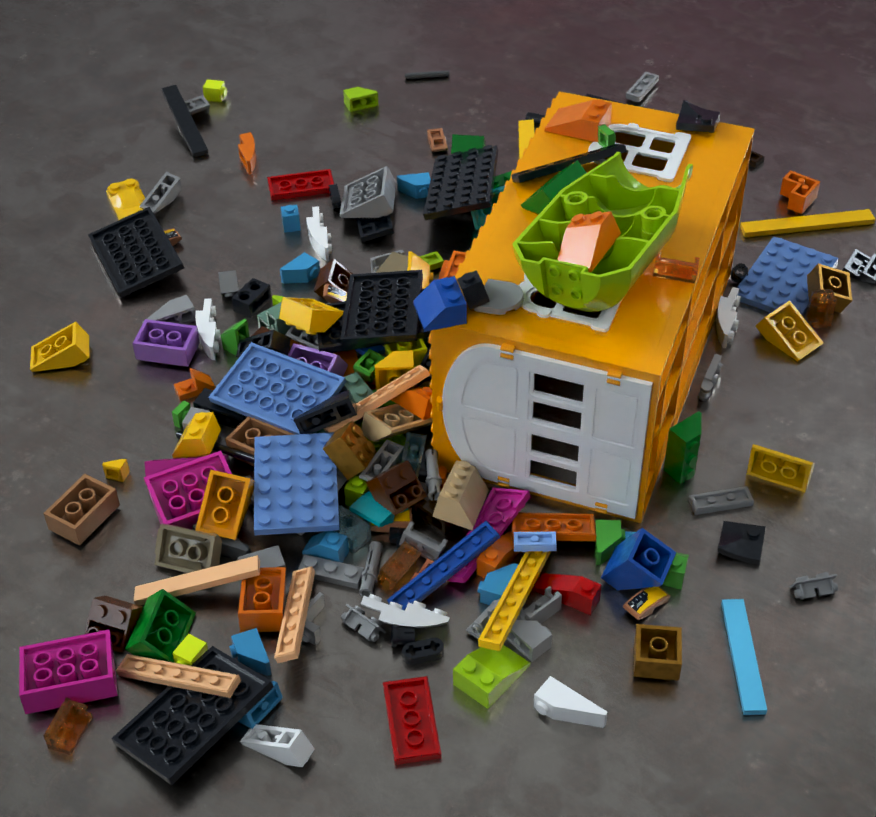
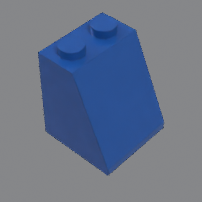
M641 528L615 546L601 579L616 590L660 587L663 585L676 552Z

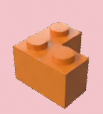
M790 170L782 180L780 195L789 198L787 208L803 214L817 198L820 181Z

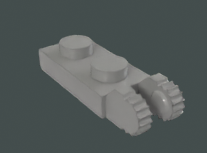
M714 354L698 393V399L703 402L709 400L711 390L718 377L715 374H720L723 366L720 363L722 355Z

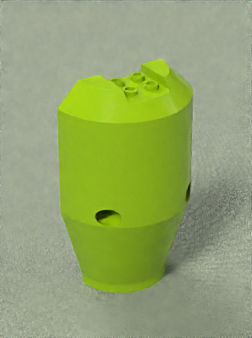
M616 152L612 157L561 189L512 243L516 259L528 280L544 296L572 309L593 312L606 310L618 304L672 237L677 225L686 186L692 175L693 164L687 165L682 183L676 188L667 185L649 188L641 184L629 173L623 163L621 152ZM597 211L612 212L621 234L616 238L613 245L592 272H588L587 266L557 260L565 229L574 216L578 214H593Z

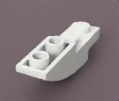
M319 206L312 207L313 217H306L309 241L315 252L325 261H329V254H332V244H328L332 243L331 233H327V226L324 227L323 213L319 212Z
M732 287L728 298L721 296L718 304L716 333L722 348H726L728 342L733 341L735 333L733 330L736 331L739 320H736V308L739 306L741 296H738L739 288Z
M212 298L204 299L203 310L196 311L195 319L200 344L206 355L211 360H215L216 353L219 352V342L217 341L221 339L220 329H217L213 317L216 316V306H213Z
M370 594L369 597L363 596L361 602L362 606L381 613L378 619L380 622L389 625L395 624L398 627H436L447 624L450 617L446 616L447 612L434 608V611L425 609L426 605L418 601H414L413 604L408 602L406 610H402V605L390 601L389 605L381 602V597Z

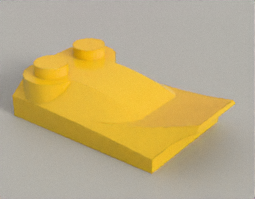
M131 178L122 182L112 183L107 187V197L118 220L143 210L140 208V205L145 200V197L137 180Z

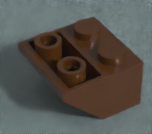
M408 460L394 465L366 482L374 500L394 515L399 514L427 497Z
M109 596L95 597L92 599L85 634L110 629L113 650L124 652L143 610V606Z

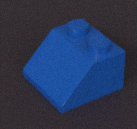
M455 276L433 280L413 300L424 332L467 324V303Z

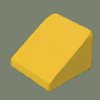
M127 459L108 461L102 464L105 478L124 482L130 472Z

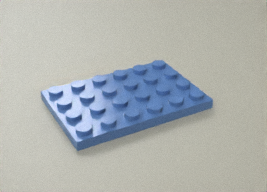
M773 236L748 271V276L738 285V296H741L740 302L771 313L790 300L803 316L810 306L807 275L818 263L835 268L838 258Z
M251 342L208 398L212 403L296 435L300 434L294 422V418L328 398L337 395L344 387L346 379L343 376Z
M334 432L255 437V536L340 530L337 466L323 450V447Z

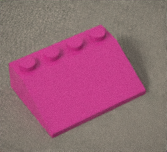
M221 451L144 477L160 524L164 523L193 529L192 526L198 521L210 469L232 474Z
M110 629L19 647V696L25 714L118 696Z

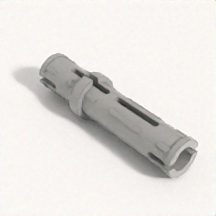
M428 449L425 452L427 467L426 486L428 487L429 499L433 500L434 494V500L436 501L441 492L440 486L442 483V479L439 476L438 452L434 449L432 455V449Z
M372 541L369 545L365 569L361 574L362 583L359 590L361 597H369L370 594H373L374 584L378 579L377 569L383 545L378 541Z

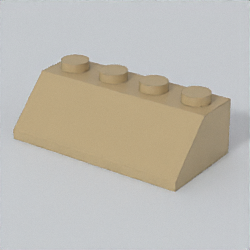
M393 404L365 412L361 429L363 435L368 440L377 442L430 426L433 423V419L422 420L400 405Z
M456 460L439 494L432 517L473 530L489 492L475 466L470 465L466 461Z

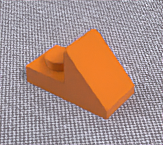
M189 368L191 379L173 384L180 401L198 396L204 388L214 390L216 387L210 375Z

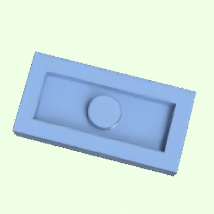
M514 532V552L556 551V532Z

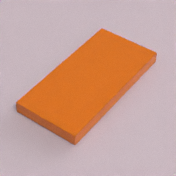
M518 513L512 521V540H514V532H556V541H596L594 514Z

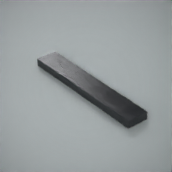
M177 86L161 88L162 94L192 156L197 157L207 154L208 148Z
M614 144L511 175L512 181L522 183L556 173L577 160L583 165L613 156L616 152L624 153L627 152L626 146L624 144Z

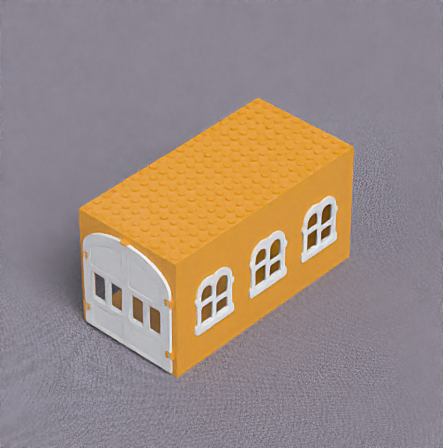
M559 91L556 98L552 99L551 107L547 108L545 118L542 117L539 128H536L534 137L530 138L528 148L524 149L523 157L518 160L515 170H512L511 175L603 148L595 141L545 132V127L559 108L602 99ZM604 100L605 102L612 103L611 124L608 127L616 135L615 144H624L626 146L627 152L621 153L623 163L629 173L641 184L649 188L659 185L676 188L682 183L687 165L693 164L692 175L686 186L675 231L624 298L613 307L602 310L598 318L565 312L563 310L565 306L556 303L554 308L536 305L533 301L538 290L531 284L520 267L512 243L539 215L522 208L521 204L559 172L522 183L513 182L511 176L510 180L506 181L503 192L499 193L497 203L493 204L491 214L486 216L484 226L480 227L478 237L473 239L470 251L467 250L464 262L459 264L455 278L458 279L468 272L477 271L484 286L488 279L512 282L521 287L524 301L519 309L506 311L504 315L476 312L474 309L470 310L467 305V324L431 330L428 342L431 344L429 374L432 375L430 381V389L432 390L430 418L433 419L431 425V432L433 433L431 446H433V450L435 449L438 452V466H444L449 473L456 460L466 461L476 467L486 483L509 489L529 490V493L535 496L642 523L665 459L669 429L678 423L715 320L720 297L724 295L730 278L755 129L718 122L714 133L676 130L679 114ZM610 157L583 164L582 167L586 172H589ZM535 374L584 385L583 402L534 390ZM534 402L582 413L580 429L534 418ZM532 434L579 446L578 461L533 450ZM531 460L577 472L576 484L531 473Z

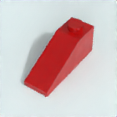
M542 573L533 587V591L545 595V589L551 586L553 596L557 591L562 594L561 603L591 616L600 601L602 584L583 576Z

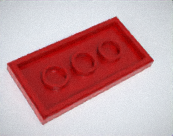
M331 169L267 177L271 201L329 193V185L334 184Z
M428 676L383 682L395 765L442 759Z

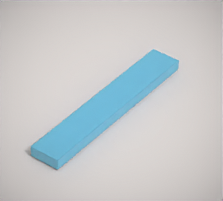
M724 599L721 602L743 715H766L767 706L744 599Z

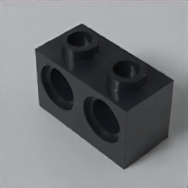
M252 278L232 297L233 310L252 318L272 298L270 285Z

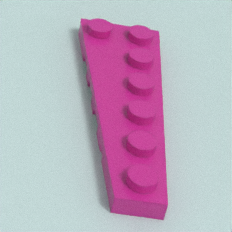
M493 487L482 506L473 530L484 521H487L501 537L531 497L529 490ZM478 556L447 581L466 583L477 568Z

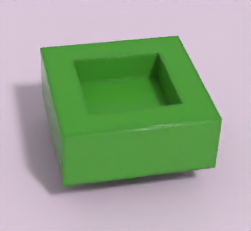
M605 124L598 126V143L602 147L614 145L616 141L614 131Z
M182 401L172 411L174 426L182 427V422L191 408L190 403Z

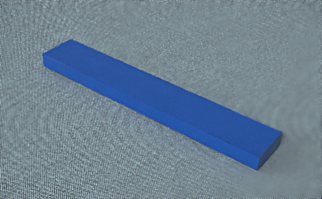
M484 521L388 598V604L392 601L402 605V610H406L408 602L411 604L414 601L421 602L497 541L500 535L487 521Z

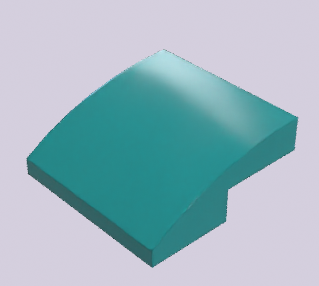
M370 491L358 498L349 509L378 527H383L394 521L395 515L376 502Z

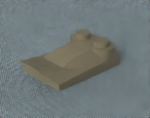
M162 523L157 534L154 565L185 573L217 566L220 562L222 540L216 533H205Z

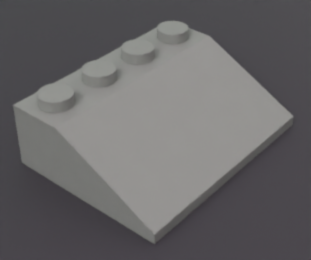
M388 166L345 185L340 210L341 218H379L392 213L394 209L396 180Z

